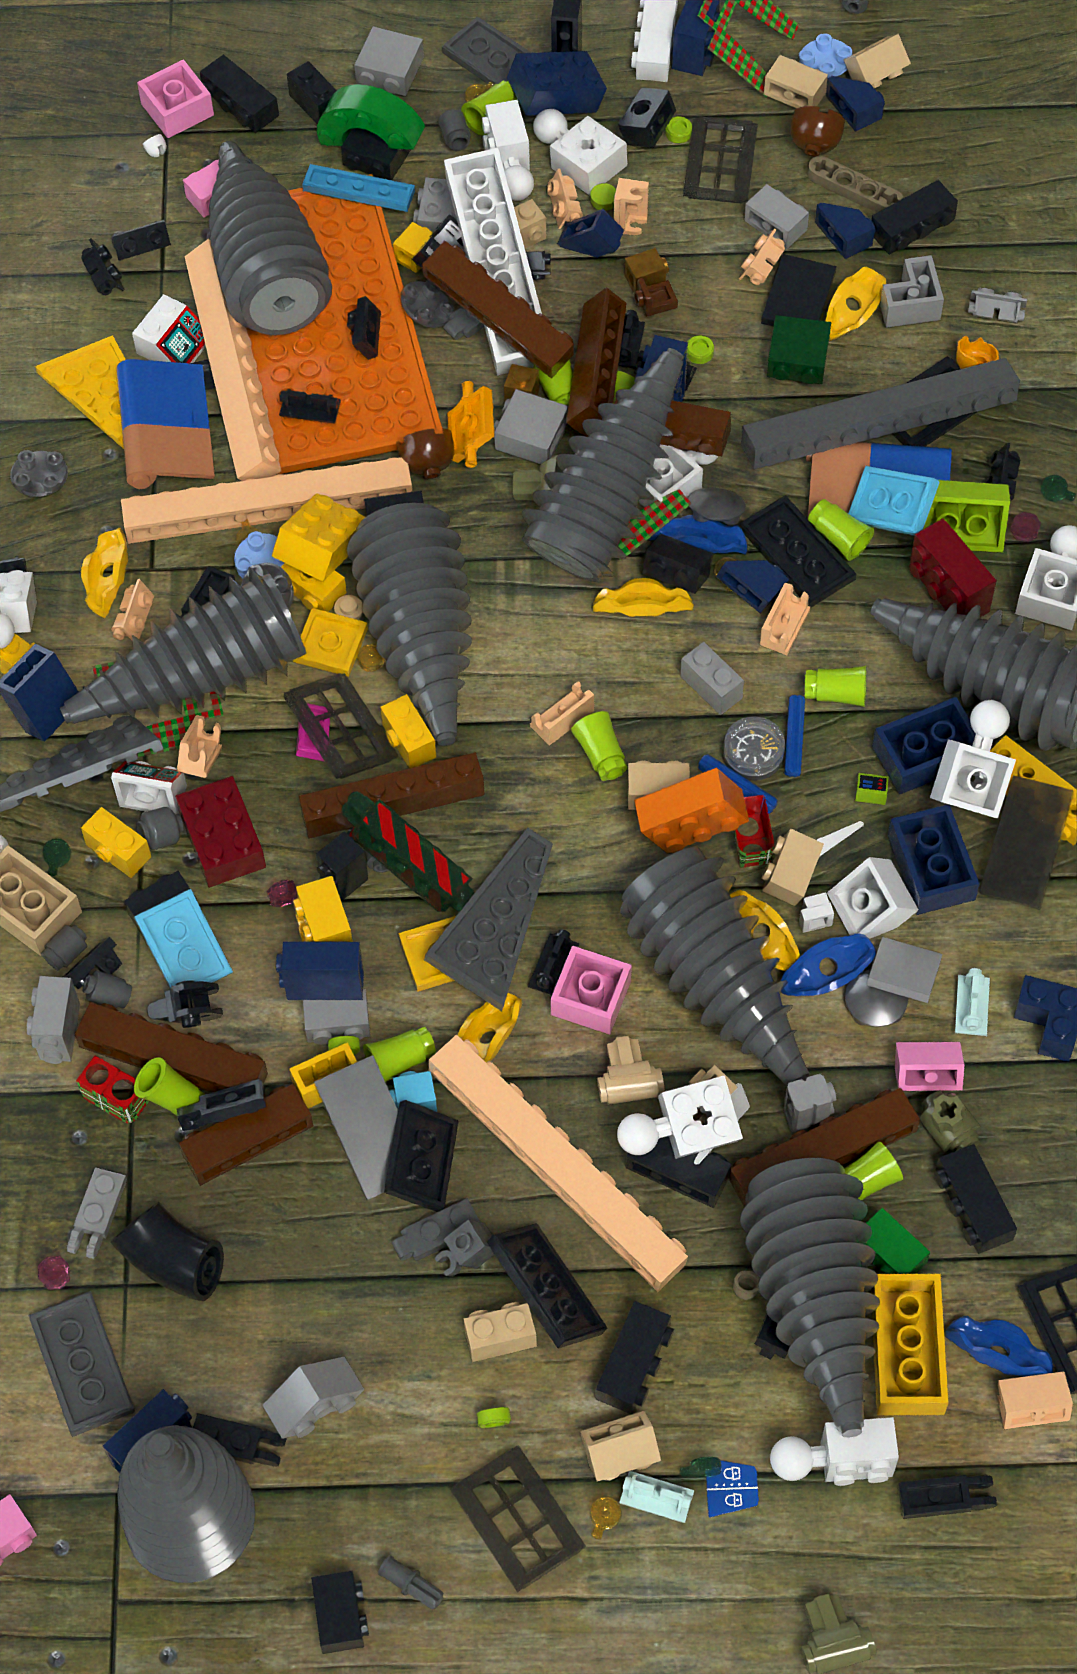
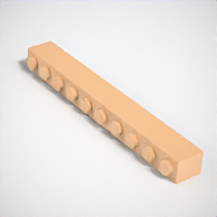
M207 239L184 257L237 479L245 481L247 479L273 477L281 472L279 453L275 447L274 432L270 426L267 414L268 408L264 402L263 388L256 370L257 363L253 357L252 343L246 327L238 323L228 311L226 299L221 289V282L217 274V266L214 262L211 240Z
M393 457L387 460L361 462L348 466H333L321 470H305L294 474H278L267 478L219 483L200 488L191 487L186 490L173 492L164 491L159 494L132 496L121 499L127 541L128 544L289 520L316 493L326 495L334 502L346 508H353L355 510L365 509L364 499L412 492V483L408 463L402 457Z
M456 1034L429 1059V1071H431V1074L659 1292L685 1266L688 1258L685 1254V1247L677 1239H670L662 1232L661 1224L653 1216L649 1215L647 1217L638 1209V1202L630 1194H623L615 1187L616 1182L607 1172H600L592 1165L591 1157L583 1149L579 1148L577 1150L569 1143L568 1135L560 1127L556 1126L554 1128L548 1123L545 1113L537 1105L533 1104L531 1106L525 1101L522 1091L514 1083L508 1084L500 1077L501 1072L492 1062H485L478 1056L477 1048L469 1040L463 1041Z

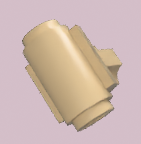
M629 1036L616 1037L613 1042L607 1044L610 1066H607V1073H603V1077L597 1078L601 1103L607 1102L610 1105L656 1098L659 1094L665 1092L661 1068L655 1069L654 1066H650L648 1060L642 1061L638 1039H631Z

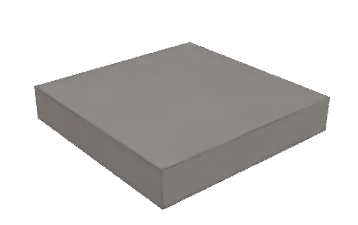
M882 937L867 986L928 1003L943 954Z

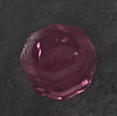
M1023 512L1014 517L1011 532L1016 540L1029 542L1037 538L1041 522L1035 514Z
M280 880L267 890L270 903L274 907H284L293 903V900L298 898L293 880Z
M60 1256L46 1257L38 1265V1279L48 1290L62 1289L70 1281V1266Z

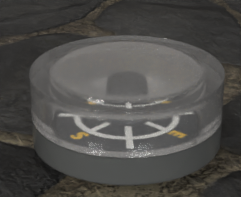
M752 716L736 721L728 729L724 740L723 754L727 767L747 780H762L772 776L778 771L783 762L785 749L784 735L775 723L766 718Z

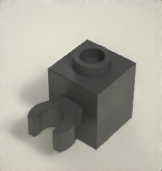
M468 1219L444 1238L451 1251H441L437 1254L435 1260L440 1263L445 1262L448 1258L451 1260V1266L443 1272L445 1276L452 1277L457 1275L462 1266L477 1269L495 1255L487 1243L492 1234L485 1223Z

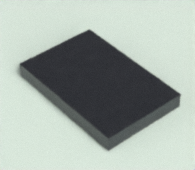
M783 254L762 315L761 324L774 327L775 315L820 321L837 266Z
M407 1100L400 1102L384 1193L435 1212L445 1209L459 1121Z

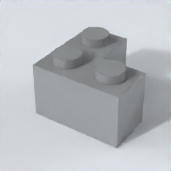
M932 255L904 259L902 282L885 284L882 288L880 307L886 328L941 320L944 298Z
M340 1357L299 1366L262 1406L282 1439L295 1435L301 1438L314 1430V1423L319 1418L326 1416L330 1412L338 1411L339 1413H344L356 1404L355 1399L365 1389L346 1358Z

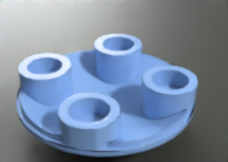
M823 33L818 35L816 40L808 43L800 51L799 62L828 74V78L831 76L837 77L848 70L843 59L852 55V49L845 43L832 39L831 35Z
M255 531L250 533L240 543L235 552L234 563L242 579L252 565L273 563L281 567L284 562L272 557L277 536Z

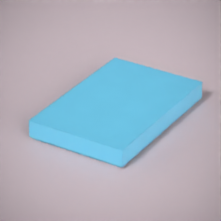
M865 466L848 514L873 528L915 536L916 533L924 528L940 482L935 478Z
M191 889L134 917L170 989L176 983L193 980L194 982L213 983L233 973Z

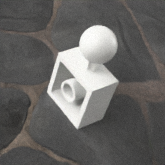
M518 100L485 105L486 117H482L484 134H487L482 136L484 150L499 149L512 201L524 200L531 194L534 188V179L530 172L529 139Z
M555 109L541 111L534 119L533 130L540 141L551 144V168L555 171L561 169L562 176L567 175L572 178L575 183L574 185L589 196L594 186L606 183L627 166V143L591 117H585L568 130L567 120L560 111Z
M660 444V447L669 456L667 459L655 458L653 467L662 476V479L647 480L646 488L654 496V500L640 499L639 503L647 507L657 500L662 502V497L678 489L688 499L691 493L702 489L703 468L699 465L710 464L718 456L706 455L686 449L682 451L673 446Z
M1067 525L1060 527L1052 535L1050 540L1052 552L1035 548L1019 595L1015 614L1072 630L1077 617V527Z
M14 570L9 573H0V649L7 647L11 643L14 633L31 632L37 604L33 572Z
M985 700L974 707L970 716L971 727L976 733L973 745L970 746L948 739L930 798L998 818L1016 759L990 752L993 739L1002 736L1008 729L1010 716L1002 703L995 700ZM972 775L975 776L974 782L970 781Z
M725 1075L662 1092L658 1095L663 1113L662 1118L653 1120L645 1114H631L621 1121L617 1130L620 1146L626 1152L633 1155H644L650 1152L656 1146L659 1138L669 1136L675 1159L743 1139ZM697 1109H700L707 1116V1119L704 1120V1125L700 1121H694L693 1115L698 1111Z
M894 1418L865 1419L862 1433L850 1438L843 1437L842 1433L837 1430L834 1422H827L824 1426L821 1446L810 1447L806 1441L798 1437L782 1438L771 1450L770 1463L772 1469L779 1477L788 1481L800 1480L808 1475L812 1467L823 1466L825 1482L834 1481V1484L838 1486L850 1485L855 1482L854 1480L868 1479L870 1483L887 1481L888 1477H893L899 1458Z

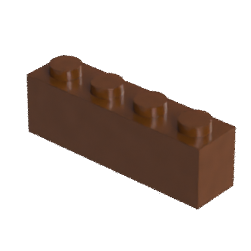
M672 400L670 408L674 410V413H668L665 427L672 432L673 436H662L660 444L673 446L676 449H686L706 455L722 457L731 432V412Z
M294 1084L274 1089L266 1097L267 1107L259 1109L254 1113H245L228 1118L223 1122H214L212 1126L203 1131L189 1133L183 1141L179 1142L182 1155L199 1186L313 1127L311 1113Z

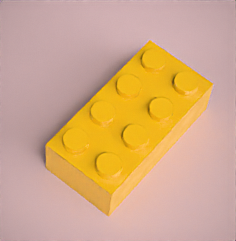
M877 1274L878 1281L871 1289V1294L876 1295L880 1300L879 1306L872 1312V1320L879 1324L878 1331L873 1335L877 1415H944L948 1406L941 1274Z

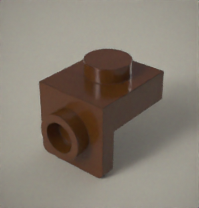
M643 278L637 279V290L634 291V298L637 306H642L646 317L678 308V300L669 280L646 286Z

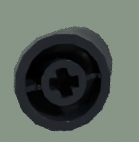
M160 1202L146 1210L111 1240L113 1246L138 1270L165 1288L198 1301H205L210 1298L220 1280L224 1262V1252L221 1243L185 1226L170 1214Z

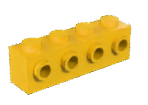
M1005 735L990 752L1016 759L1005 793L1006 796L1013 803H1019L1027 809L1035 820L1043 822L1050 827L1058 838L1067 840L1074 846L1077 843V789Z

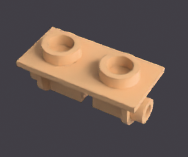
M557 169L547 185V193L551 198L553 215L556 217L559 229L562 228L565 221L571 222L583 217L579 201H574L578 197L574 180L567 175L562 176L561 169Z
M775 228L768 236L762 234L754 245L757 251L754 255L750 253L741 265L744 271L739 277L740 280L747 275L755 285L765 282L773 268L765 260L775 265L785 250L784 241L773 237L776 232Z
M137 579L136 585H130L129 588L125 589L119 609L126 613L117 614L111 629L115 639L123 640L124 637H129L132 640V635L140 639L154 598L152 592L140 579Z

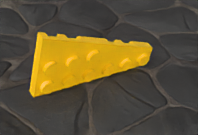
M113 335L35 366L37 374L124 449L117 365L126 359Z

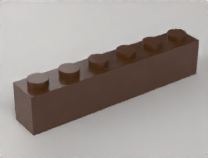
M444 240L422 264L423 274L429 281L551 379L574 355L573 339L565 331L561 330L559 332L552 327V323L542 313L536 314L530 309V305L521 296L515 297L509 292L505 283L499 279L494 280L480 263L476 261L473 263L466 258L465 252L455 244L451 246Z
M607 287L583 305L566 423L585 437H588L582 426L584 420H602L598 412V406L603 403L613 404L627 303Z
M474 752L300 795L299 802L308 839L366 825L367 823L363 821L366 816L368 820L371 819L373 822H379L377 806L379 803L391 811V817L395 818L485 795L484 777L477 754Z
M90 1002L75 1033L80 1048L141 1069L150 1060L160 1057L186 1080L196 1085L199 1089L211 1093L257 1079L262 1080L264 1084L268 1075L265 1061L254 1053L247 1052L242 1054L236 1052L227 1044L220 1042L213 1044L205 1041L195 1033H187L186 1035L177 1032L168 1024L158 1023L157 1025L148 1022L139 1014L130 1013L127 1015L118 1012L115 1007L106 1003L98 1005Z
M902 1088L892 1092L891 1090H885L879 1093L873 1101L865 1105L863 1103L853 1105L846 1111V1114L838 1118L834 1116L828 1117L821 1121L818 1127L808 1132L806 1130L798 1131L790 1137L789 1141L781 1145L774 1143L767 1146L758 1156L751 1159L750 1157H744L738 1160L730 1169L729 1181L745 1208V1198L748 1193L749 1183L756 1175L767 1168L786 1161L802 1158L830 1159L844 1167L863 1156L878 1141L886 1147L917 1132L920 1118Z

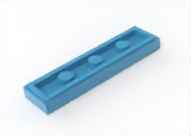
M310 164L302 184L303 191L404 212H408L415 193V185L313 164Z

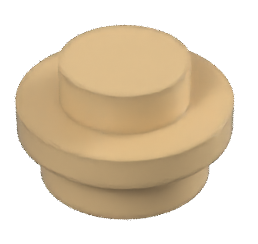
M345 595L336 601L334 611L335 614L359 620L363 614V603L354 595Z

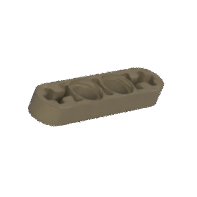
M817 156L809 162L808 177L812 182L877 213L889 207L890 205L888 204L896 203L904 198L899 191L827 157ZM839 178H848L851 183L842 185L837 180ZM863 189H871L872 191H874L875 194L872 196H865L861 194L860 191H862Z

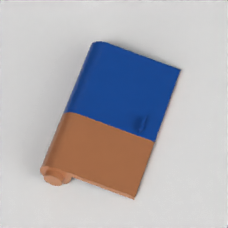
M127 359L117 365V380L127 483L137 489H145L154 483L157 475L214 479L203 365Z
M857 442L825 452L807 455L806 461L811 462L808 516L822 499L838 505L845 512L849 513L865 466L950 481L952 449Z

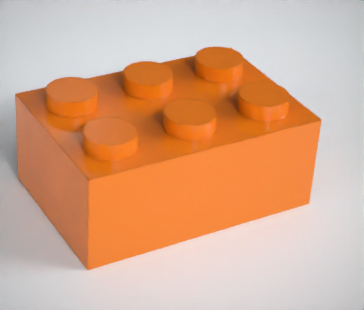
M717 767L634 800L641 833L666 853H675L693 843L708 841L716 834L724 831H734L740 825L749 822L742 789Z

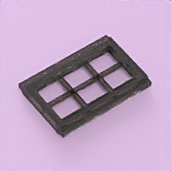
M705 116L694 117L683 196L689 199L740 204L748 202L758 123ZM707 129L722 131L720 145L705 143ZM727 131L742 133L740 147L725 145ZM704 150L719 152L717 167L702 165ZM724 152L739 154L737 169L722 167ZM701 172L716 174L714 188L699 187ZM721 174L736 176L734 190L719 189Z
M345 673L323 678L290 689V691L284 693V699L336 779H343L389 763L398 757L396 750L390 745L386 735ZM336 688L347 706L334 710L323 692ZM317 694L328 712L315 716L304 698ZM351 711L362 730L349 734L338 715ZM332 717L343 736L330 740L319 721ZM366 735L377 751V754L364 757L353 739ZM347 741L359 760L346 764L334 745Z
M519 1445L505 1452L450 1489L516 1592L525 1589L586 1548V1545ZM509 1466L524 1487L523 1490L508 1498L494 1477ZM487 1480L490 1481L503 1503L489 1512L486 1511L473 1489ZM527 1495L531 1497L544 1517L529 1528L513 1505ZM505 1509L509 1510L523 1531L509 1541L505 1540L492 1520L493 1517ZM549 1524L563 1545L562 1548L548 1557L533 1536V1533ZM526 1538L542 1560L527 1571L511 1549Z

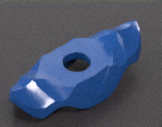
M693 515L673 518L648 539L656 540L660 534H664L711 553L737 552L747 554V541L743 530L738 525L726 526L714 520L699 522L693 518Z
M864 934L826 939L807 950L785 972L781 981L787 980L788 983L780 993L788 996H814L836 990L854 980L873 961L876 949L871 940ZM824 958L833 960L836 965V971L831 976H826L820 971L819 964Z
M962 1316L954 1320L945 1329L944 1336L970 1353L979 1363L986 1364L1006 1375L1026 1377L1053 1373V1363L1050 1354L1047 1351L1034 1347L1026 1333L1012 1323L1004 1320L978 1322L969 1316ZM993 1346H1000L1007 1351L1008 1356L998 1353L990 1348Z

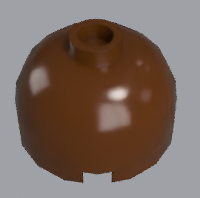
M803 106L796 108L791 117L790 135L792 141L808 156L816 157L833 150L840 143L845 125L843 116L831 109H828V114L819 112L820 107Z
M442 428L443 434H435L434 429H426L403 437V444L397 441L399 458L402 457L408 463L409 472L415 475H424V479L439 477L441 475L440 471L446 469L453 461L454 441L451 430Z

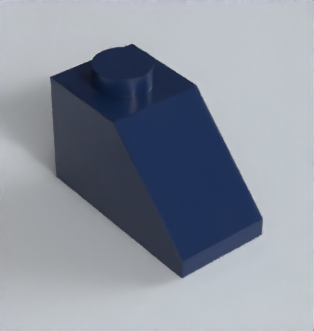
M835 76L828 78L826 97L855 132L882 119L885 105L884 97L870 83Z
M827 203L817 204L815 223L844 259L873 246L875 226L872 220L866 218L859 209Z
M604 209L566 223L557 244L561 248L598 258L608 253L612 254L619 248L624 229Z
M767 560L726 561L716 575L718 579L760 614L781 591L784 583H787L789 580L778 566L772 565Z

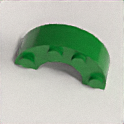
M354 84L344 86L332 95L318 122L317 136L321 145L342 146L353 128H360L377 134L391 149L414 150L425 128V124L410 105L394 94L374 86Z

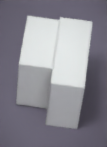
M826 892L805 897L799 918L802 933L832 926L834 911L831 903H829Z

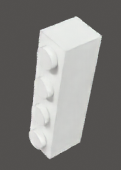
M640 0V8L644 9L643 12H638L637 28H641V31L635 32L634 48H638V52L632 53L631 68H636V80L668 82L678 0Z

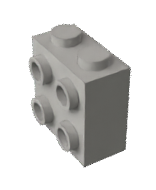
M373 26L354 65L356 83L374 86L393 94L406 96L424 58L423 39Z
M426 177L424 188H419L417 202L420 208L419 210L415 209L413 222L421 227H427L433 233L441 221L449 214L456 220L457 218L447 179Z
M516 389L512 398H508L505 401L501 420H496L494 423L495 449L538 464L549 460L554 455L568 426L566 423L568 406Z
M40 976L38 987H34L32 990L31 1002L32 1006L35 1007L33 1016H29L27 1020V1035H31L32 1047L36 1048L40 1060L50 1064H60L62 1061L71 1062L80 1010V1002L71 978Z

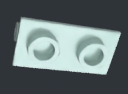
M972 968L966 976L958 975L955 1033L987 1036L990 978H986L980 969Z
M629 1471L624 1481L623 1493L619 1503L685 1523L694 1490Z

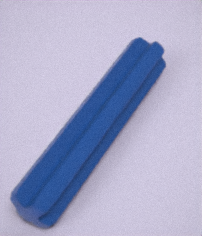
M792 695L789 697L784 771L788 777H798L801 774L805 697L802 695Z
M706 754L700 760L699 770L706 772L717 767L742 789L744 797L764 795L768 814L772 813L776 808L778 800L711 755Z

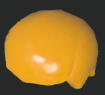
M964 336L957 343L956 362L960 369L999 360V351L994 345L984 342L981 337L974 342H970L968 336Z

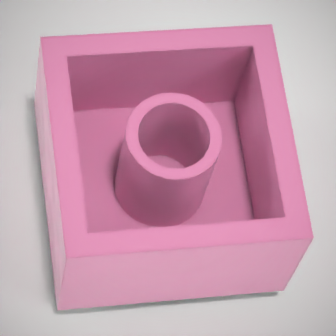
M184 59L137 82L141 105L167 138L214 116L210 92Z
M572 946L551 997V1015L610 1035L631 983L632 965Z

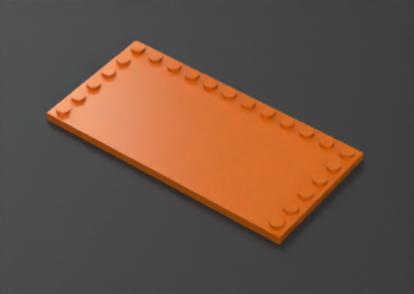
M303 187L288 190L291 198L298 204L300 212L306 217L309 227L312 229L315 239L321 248L323 257L328 264V277L332 284V295L324 310L311 323L295 332L283 335H267L246 327L252 343L253 357L257 363L256 370L259 381L262 384L264 402L268 408L267 414L270 426L274 432L275 447L279 453L281 472L278 474L396 451L397 441L403 444V437L426 429H434L435 434H443L413 320L406 313L401 303V292L404 287L382 207L303 191ZM364 296L381 311L378 357L369 360L354 347L352 342L354 332L347 327L348 313L357 309L358 298ZM289 388L292 391L305 392L308 395H312V393L328 396L333 394L334 398L341 399L336 423L280 416L282 402H280L281 391H287Z

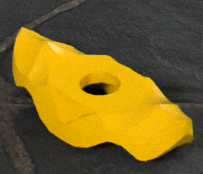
M863 267L840 284L831 300L825 319L826 322H831L829 341L848 334L869 319L881 301L882 288L886 284V278L869 267ZM854 298L857 300L860 306L859 310L853 311L849 309L846 305V299Z
M121 528L100 534L95 551L85 557L81 568V578L87 594L85 602L94 613L103 618H106L118 589L125 578L128 552L126 537ZM113 565V573L108 577H103L104 570Z
M634 578L627 581L619 589L603 588L595 597L592 606L593 612H620L629 617H655L665 612L693 611L694 608L693 601L686 590L678 587L673 589L666 588L657 580L651 578Z
M742 890L732 892L730 894L731 898L742 895L748 898L746 904L740 910L743 918L753 915L759 917L757 924L751 930L752 935L755 927L760 924L768 925L770 928V940L761 951L763 958H779V963L775 968L787 971L800 958V953L784 920L770 905L754 898L747 892Z
M508 992L502 1011L486 1002L467 1017L458 1032V1036L463 1041L469 1040L477 1048L478 1056L485 1062L491 1061L513 1031L522 1006V999ZM486 1032H496L490 1043L483 1044L480 1042L482 1035Z

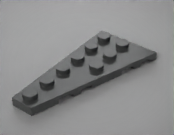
M131 715L119 717L113 722L112 726L104 730L91 732L85 740L78 744H69L63 747L59 754L51 758L38 760L33 764L32 768L23 773L17 772L10 775L6 782L0 784V812L20 805L24 800L23 797L28 795H37L39 798L49 794V787L62 783L65 788L109 771L114 762L127 761V763L137 760V754L152 748L153 752L156 753L164 748L159 738L137 718H133Z
M529 828L523 832L426 953L424 961L500 1011L503 1010L553 845V843Z

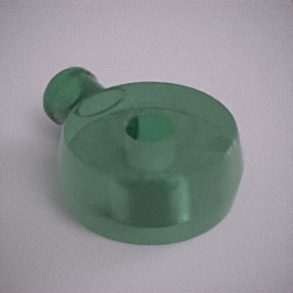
M1050 475L1041 484V493L1049 501L1057 502L1066 498L1073 502L1076 497V493L1068 490L1067 481L1059 475Z
M52 839L43 847L42 856L49 865L48 875L56 876L58 867L66 865L71 858V848L62 839Z
M701 1457L692 1460L690 1466L681 1467L680 1474L683 1478L689 1476L696 1478L713 1477L721 1473L722 1464L718 1457Z

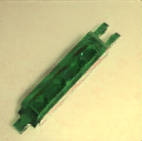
M353 791L349 795L347 803H344L341 808V812L344 818L346 817L355 826L352 831L353 840L437 912H446L450 907L460 912L475 893L469 886L473 878L379 799L374 803L358 791Z

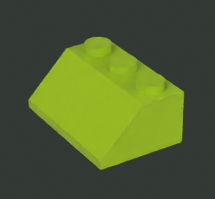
M938 480L940 483L923 529L944 518L971 551L1003 553L1010 507L1009 486L1005 484Z

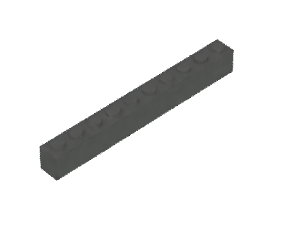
M1003 358L743 425L741 447L753 469L771 466L784 461L798 459L807 455L825 452L830 449L1017 401L1020 379L1007 359Z

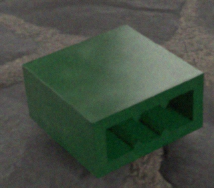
M775 315L767 377L777 380L800 381L807 384H823L831 322Z

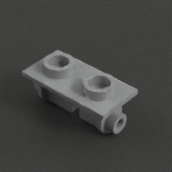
M978 288V291L972 290L970 300L976 302H970L968 313H973L974 317L992 319L994 309L1000 310L998 320L1014 323L1024 320L1025 310L1020 308H1026L1027 299L1022 298L1021 294L1007 292L1005 295L994 294V290L988 288Z

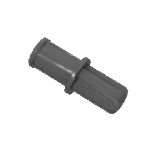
M391 1555L381 1564L378 1575L383 1576L402 1589L401 1593L403 1595L410 1594L430 1609H436L441 1603L443 1592L420 1577L418 1570H410Z

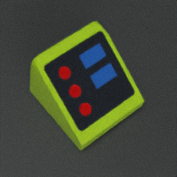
M859 773L855 801L885 805L889 777Z

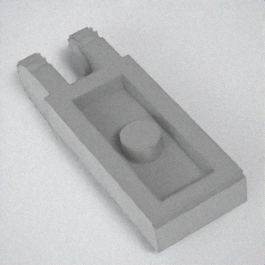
M95 1167L73 1225L74 1229L70 1235L67 1252L75 1254L80 1247L84 1233L92 1235L87 1245L86 1257L94 1259L97 1256L103 1238L106 1239L125 1188L127 1182L126 1175Z

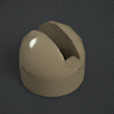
M752 1271L739 1272L733 1283L735 1295L743 1300L754 1298L759 1292L758 1284L760 1278Z

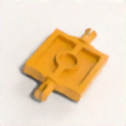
M465 381L462 383L463 396L460 402L447 413L448 430H451L454 441L453 461L459 463L465 459V466L473 468L475 465L477 466L476 452L478 448L494 437L492 389L482 386L474 392V383L472 381Z

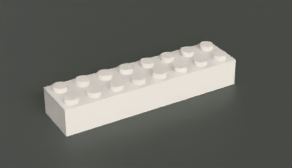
M494 148L444 160L445 175L466 257L473 263L475 261L480 263L494 280L499 279L505 283L509 292L515 297L521 296L530 305V309L536 314L541 313L499 149ZM484 325L497 376L509 373L512 364L528 368L534 366L533 363Z

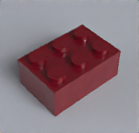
M943 518L916 533L909 568L912 575L916 579H920L927 587L931 598L938 600L945 611L953 603H956L957 614L967 615L976 605L980 606V618L989 613L997 580Z
M233 776L175 795L180 816L208 888L266 868L263 849Z

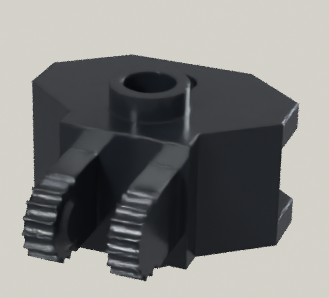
M193 980L176 983L170 990L164 991L165 998L153 1001V1003L148 1005V1016L153 1020L161 1019L172 1023H182L183 1028L196 1027L201 1025V1021L221 1018L223 1015L222 1008L211 1009L208 996L216 994L219 991L218 983L194 982Z

